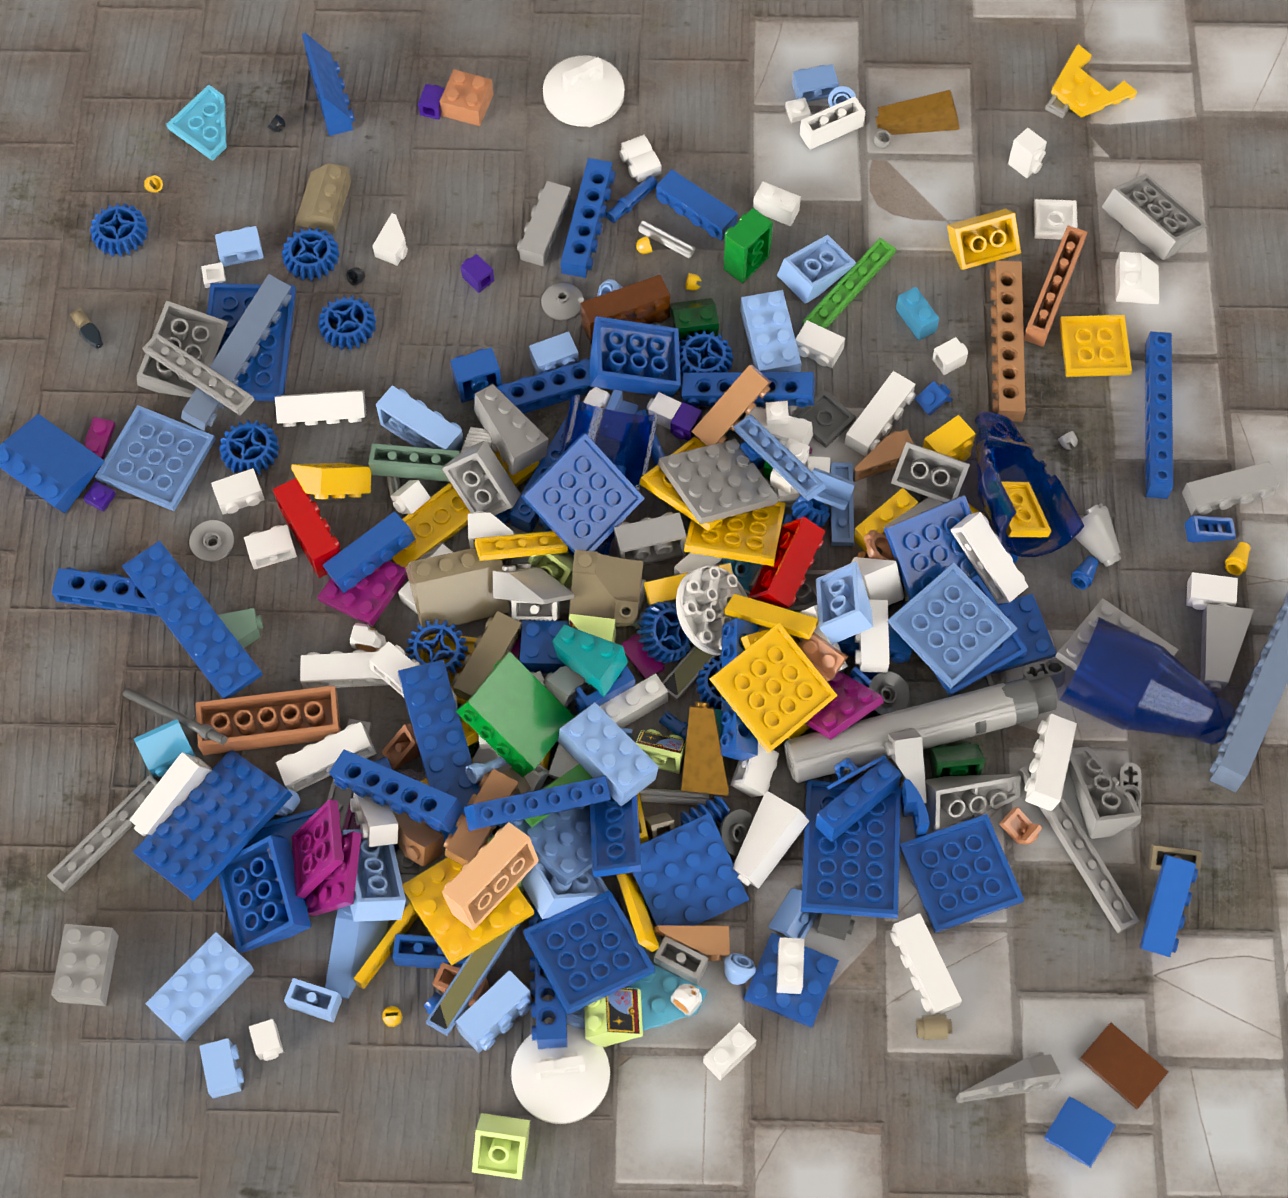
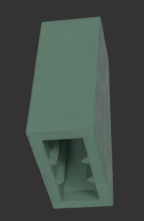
M254 608L218 615L243 649L261 637L260 629L263 628V621L261 615L257 616Z

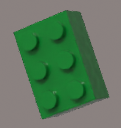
M754 208L748 213H744L734 227L731 226L725 233L724 271L742 284L770 257L773 222Z

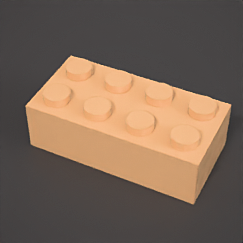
M508 822L496 832L494 838L487 845H484L471 862L463 866L461 872L453 880L449 881L442 891L453 916L474 930L539 862L529 836Z

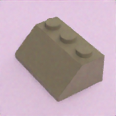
M328 163L310 173L295 226L307 228L310 226L313 229L319 227L320 230L336 232L351 184L349 167Z

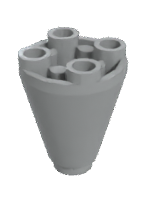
M1102 503L1086 510L1088 515L1076 516L1066 522L1069 532L1101 564L1104 563L1105 567L1122 559L1119 555L1121 552L1109 510Z

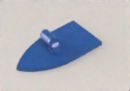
M886 755L861 768H858L850 758L844 759L834 766L839 780L827 786V789L830 790L887 758ZM845 767L850 768L852 771L847 775L843 773Z

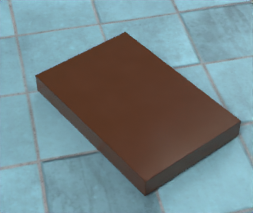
M1112 1022L1079 1059L1136 1110L1169 1073Z

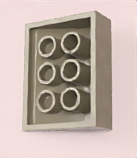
M475 547L409 562L406 572L420 625L425 628V621L429 620L430 625H434V620L438 619L439 625H442L443 621L447 620V627H450L452 624L460 625L494 617L497 611L503 614L510 613L508 600L493 598V571L502 569V560L480 561Z

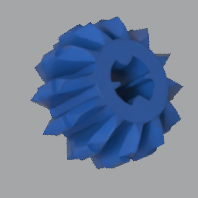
M802 495L796 499L791 507L793 510L792 516L797 519L805 517L820 528L830 516L828 512L830 508L823 502L813 498L807 501Z

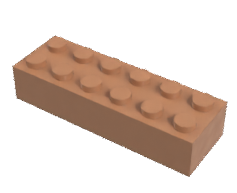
M335 685L196 702L197 722L202 725L208 724L214 727L217 732L227 736V742L222 745L213 740H206L197 733L198 747L203 755L227 753L231 750L243 751L322 741L330 734L341 732L339 699Z

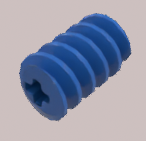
M717 795L714 796V803L710 799L706 800V807L700 803L697 805V810L693 807L689 808V815L685 811L681 812L680 823L683 825L700 816L711 813L717 827L716 821L719 820L722 824L723 819L730 810L725 801Z

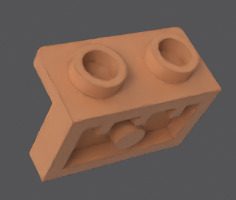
M813 632L809 640L803 638L799 644V648L826 682L835 677L847 659L845 654L815 632Z

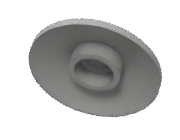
M557 283L550 286L543 293L541 300L544 312L552 319L560 321L576 317L581 312L580 303L584 302L581 291L569 283Z
M218 520L202 522L194 528L190 535V549L197 558L203 561L220 560L227 556L233 548V532L227 524ZM217 542L216 545L210 546V543Z

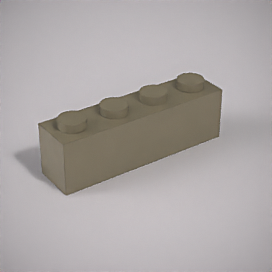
M499 611L496 612L494 617L488 619L484 635H480L474 644V652L472 655H467L463 663L464 669L461 674L457 673L453 679L452 686L457 697L468 701L492 672L495 663L512 650L522 632L521 622Z

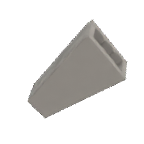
M1212 604L1206 605L1202 612L1200 688H1205L1211 692L1225 689L1250 623L1253 609Z

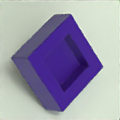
M95 481L83 499L86 503L104 512L116 493L114 490Z

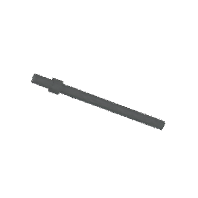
M129 688L123 692L124 697L171 720L178 719L181 725L199 733V736L206 740H213L222 745L227 742V736L217 732L214 727L208 724L202 725Z

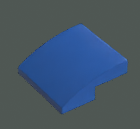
M905 779L900 797L903 817L912 816L915 838L926 835L930 824L929 816L919 791L909 779Z
M1069 1096L1044 1138L1048 1143L1067 1152L1069 1157L1091 1168L1116 1126L1098 1112Z

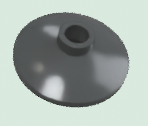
M887 671L881 672L871 679L872 683L869 684L868 688L882 695L884 702L874 709L876 713L883 715L907 708L910 692L907 683L900 675ZM883 692L887 694V699L883 697Z
M742 809L729 812L723 819L720 828V836L728 853L735 857L738 856L754 819L749 812Z

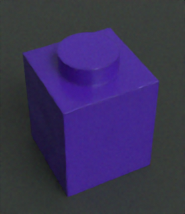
M425 84L418 102L421 116L440 120V99L445 88L439 85Z
M477 254L467 258L460 266L462 278L478 293L495 281L493 269Z
M682 402L670 422V433L678 439L690 441L694 435L692 430L702 419V410Z

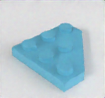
M208 85L167 123V127L212 161L227 148L224 95Z
M654 964V974L628 986V988L641 990L643 1031L672 1023L684 1017L696 1015L708 991ZM683 984H691L695 988H699L702 996L700 1006L690 1016L683 1013L671 1002V996Z

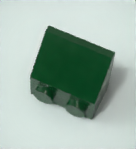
M712 298L670 303L673 326L678 328L679 342L686 340L687 335L694 337L695 331L699 335L702 334L703 330L708 335L712 331L715 337L719 335L716 304Z
M962 742L957 746L949 747L946 744L937 745L931 748L929 755L933 778L981 775L985 765V757L979 745L971 744L970 742Z

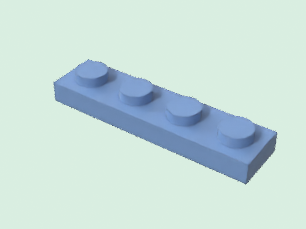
M831 462L830 473L853 482V463ZM853 492L845 510L831 506V546H854Z

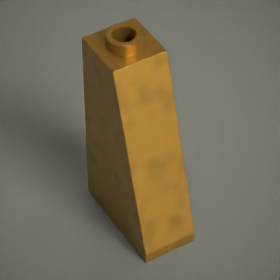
M951 90L878 107L879 116H875L877 127L888 131L891 135L960 129Z
M695 702V706L690 705L681 791L728 796L729 787L724 760L721 755V744L714 708L709 707V703Z

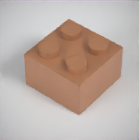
M453 69L440 99L441 115L480 126L494 95L492 79Z

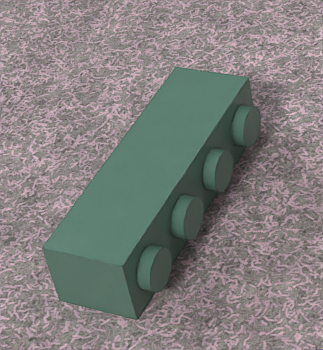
M372 444L368 464L372 475L450 482L442 467L458 456L460 451Z

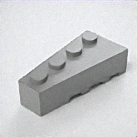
M493 384L475 393L474 412L485 431H488L493 445L497 446L500 451V456L503 462L507 463L511 475L546 457L549 439Z

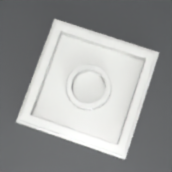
M1034 200L1035 239H1062L1067 225L1078 228L1077 201Z

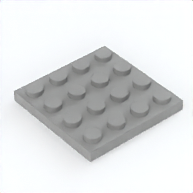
M736 439L659 458L658 466L699 524L775 505L779 499L754 463H750L749 458L741 451L740 444Z
M1102 598L1059 649L1055 657L1132 710L1179 649Z

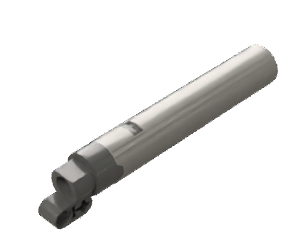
M1057 658L1031 663L1024 667L1022 679L860 720L831 740L819 732L788 739L784 743V751L790 774L793 780L800 783L836 773L834 766L846 758H850L857 767L864 766L883 755H886V759H890L891 757L887 755L885 747L886 742H889L888 733L915 729L922 736L924 750L1038 719L1039 714L1057 709L1056 688L1061 687L1065 682L1066 665Z

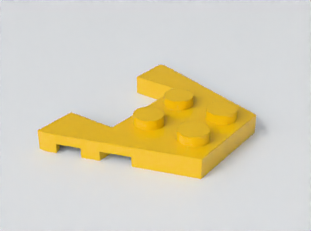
M1078 44L1055 82L1051 94H1056L1065 105L1067 103L1070 106L1069 108L1080 117L1103 110L1107 105H1116L1124 99L1129 98L1130 100L1136 97L1137 91L1125 81H1122L1113 90L1108 91L1083 71L1081 67L1091 60L1092 55Z

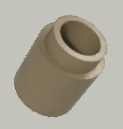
M946 1014L922 1015V1018H916L917 1038H923V1040L948 1039V1034H952L951 1019H947Z

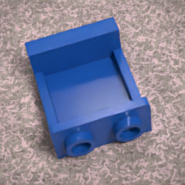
M626 665L605 697L599 693V690L586 696L581 687H577L574 699L577 703L575 708L578 714L594 702L601 706L635 686V677Z

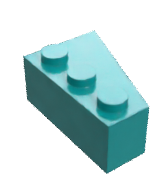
M563 625L552 641L557 658L572 671L580 674L585 679V682L599 690L603 697L608 693L628 663L622 645L567 625Z

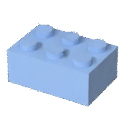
M509 970L455 1021L459 1033L478 1053L483 1049L487 1051L496 1042L495 1038L501 1032L505 1034L514 1024L513 1021L519 1015L523 1017L531 1009L532 999L530 991Z

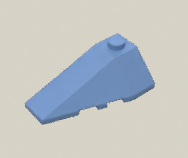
M350 905L338 909L326 978V989L338 992L341 998L349 999L357 985L354 977L374 952L381 939L384 938L387 933L389 920L353 922Z

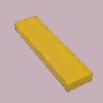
M554 531L475 538V547L480 561L567 553L568 546Z
M731 563L716 565L733 574ZM689 572L644 582L648 605L676 599L678 587L682 579Z
M737 594L732 596L724 609L725 615L768 628H772L780 622L788 634L807 640L810 639L818 625V618Z
M632 873L616 874L638 943L649 951L654 952L659 948L636 880Z
M411 903L403 911L402 919L396 920L354 977L356 984L362 989L367 987L394 950L395 934L405 935L419 916Z

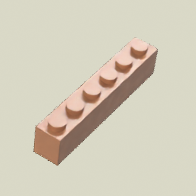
M1067 225L1028 323L1024 341L1044 347L1088 232Z

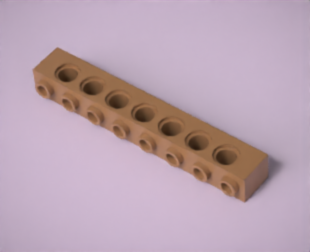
M996 261L994 269L990 270V282L994 283V287H991L990 300H994V306H991L990 314L991 318H994V324L991 325V337H995V343H992L991 355L995 356V361L992 362V374H995V380L992 382V393H996V399H993L992 411L996 412V421L1022 422L1026 412L1022 262Z

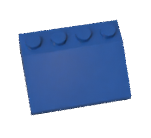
M303 33L302 38L309 69L328 134L332 136L352 131L351 122L355 121L352 109L348 110L347 108L350 102L348 94H343L342 91L345 89L343 78H338L337 75L340 73L338 62L333 61L329 51L308 34Z
M596 316L589 364L590 386L649 395H657L660 392L672 398L681 386L678 328Z
M40 414L34 416L0 445V468L64 514H66L105 461Z
M270 835L241 850L219 873L218 877L238 953L295 936L312 927L304 898L296 896L294 863L288 839Z

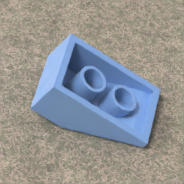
M826 235L786 257L777 276L806 304L826 291L855 266L856 262L829 235Z
M856 561L816 578L819 629L832 644L873 627L872 609Z
M537 863L521 882L542 919L553 917L608 891L601 877H594L592 867L564 886L541 863Z

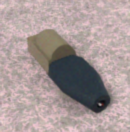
M81 308L72 312L70 316L79 328L84 340L96 349L101 348L103 343L100 331L95 324L90 322Z

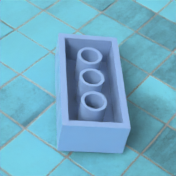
M783 290L741 297L740 312L753 366L760 372H800L801 360Z
M392 385L376 403L381 426L407 443L420 448L460 451L461 454L464 445L461 427L454 422L450 423L445 420L439 412L431 411L422 401L414 400L405 390L397 389Z
M595 702L560 728L558 743L593 778L606 776L610 796L620 806H623L656 780L659 766Z
M343 830L342 835L353 831L361 833V830ZM361 836L354 902L350 905L353 922L401 920L406 899L394 845L369 847L366 838Z
M215 932L145 1004L186 1042L254 972V969L244 957Z

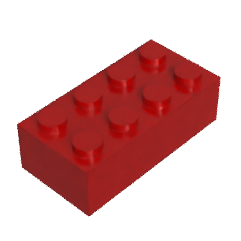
M294 478L272 490L279 510L318 578H321L328 574L323 564L341 552V546L335 535L332 536L329 531L330 527L326 519H322L316 502L311 500L310 494L305 493L298 479Z
M805 517L783 524L774 566L763 565L748 598L784 609L790 608L796 601L795 595L798 588L805 582L804 576L807 569L814 562L813 557L816 550L823 543L822 537L825 530Z

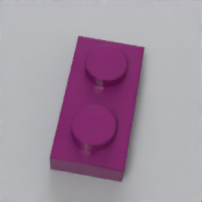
M93 417L83 446L104 460L116 426L115 422Z

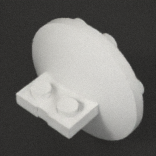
M575 56L559 62L549 71L543 84L544 102L548 110L558 120L574 126L592 127L608 120L619 110L624 99V82L618 70L609 62L599 57Z
M710 565L698 567L690 571L682 579L677 590L676 609L681 627L690 641L708 654L721 656L722 625L736 619L735 617L725 615L724 609L734 594L744 597L748 596L735 575L720 567Z
M567 1024V1047L538 1049L537 1041H532V1034L527 1037L515 1054L511 1077L519 1102L531 1115L545 1122L566 1124L583 1119L599 1106L608 1090L610 1067L604 1048L585 1039L584 1029Z

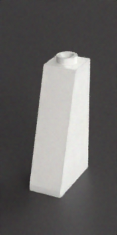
M182 752L131 817L130 821L136 825L134 829L143 836L152 835L158 825L164 823L173 813V810L189 797L190 792L206 779L207 774L213 771L212 768L200 758Z
M766 791L735 860L733 869L739 875L737 878L747 887L752 884L759 889L808 824L809 820L796 807Z

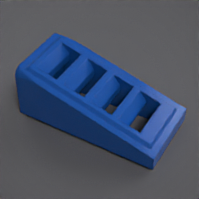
M1192 515L1185 522L1188 542L1224 541L1236 538L1232 518ZM1221 525H1224L1225 533L1222 531Z

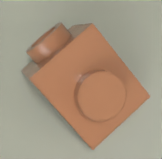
M1013 807L999 823L1017 844L1033 843L1038 838V833L1042 829L1040 824H1033L1018 807Z

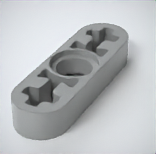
M1126 763L1118 773L1119 786L1124 792L1131 791L1135 794V802L1141 813V769L1135 763ZM1127 770H1131V774L1134 775L1131 779V785H1127L1128 775L1125 774ZM1141 818L1124 830L1131 831L1136 829Z

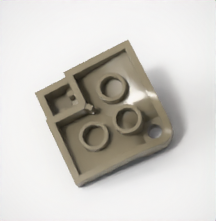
M575 550L571 592L574 593V599H570L569 614L615 619V627H625L633 624L637 620L639 611L643 561L607 556L596 551ZM624 609H629L630 614L623 615L622 611Z

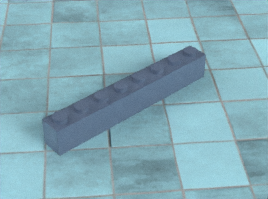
M268 274L209 368L235 385H238V376L240 373L245 374L250 365L248 360L251 356L255 357L261 347L258 344L262 339H267L271 331L269 328L271 323L276 324L282 313L280 312L281 307H286L292 298L290 295L291 286ZM197 387L182 410L181 419L205 431L208 425L212 426L218 416L215 414L218 408L223 409L225 405Z

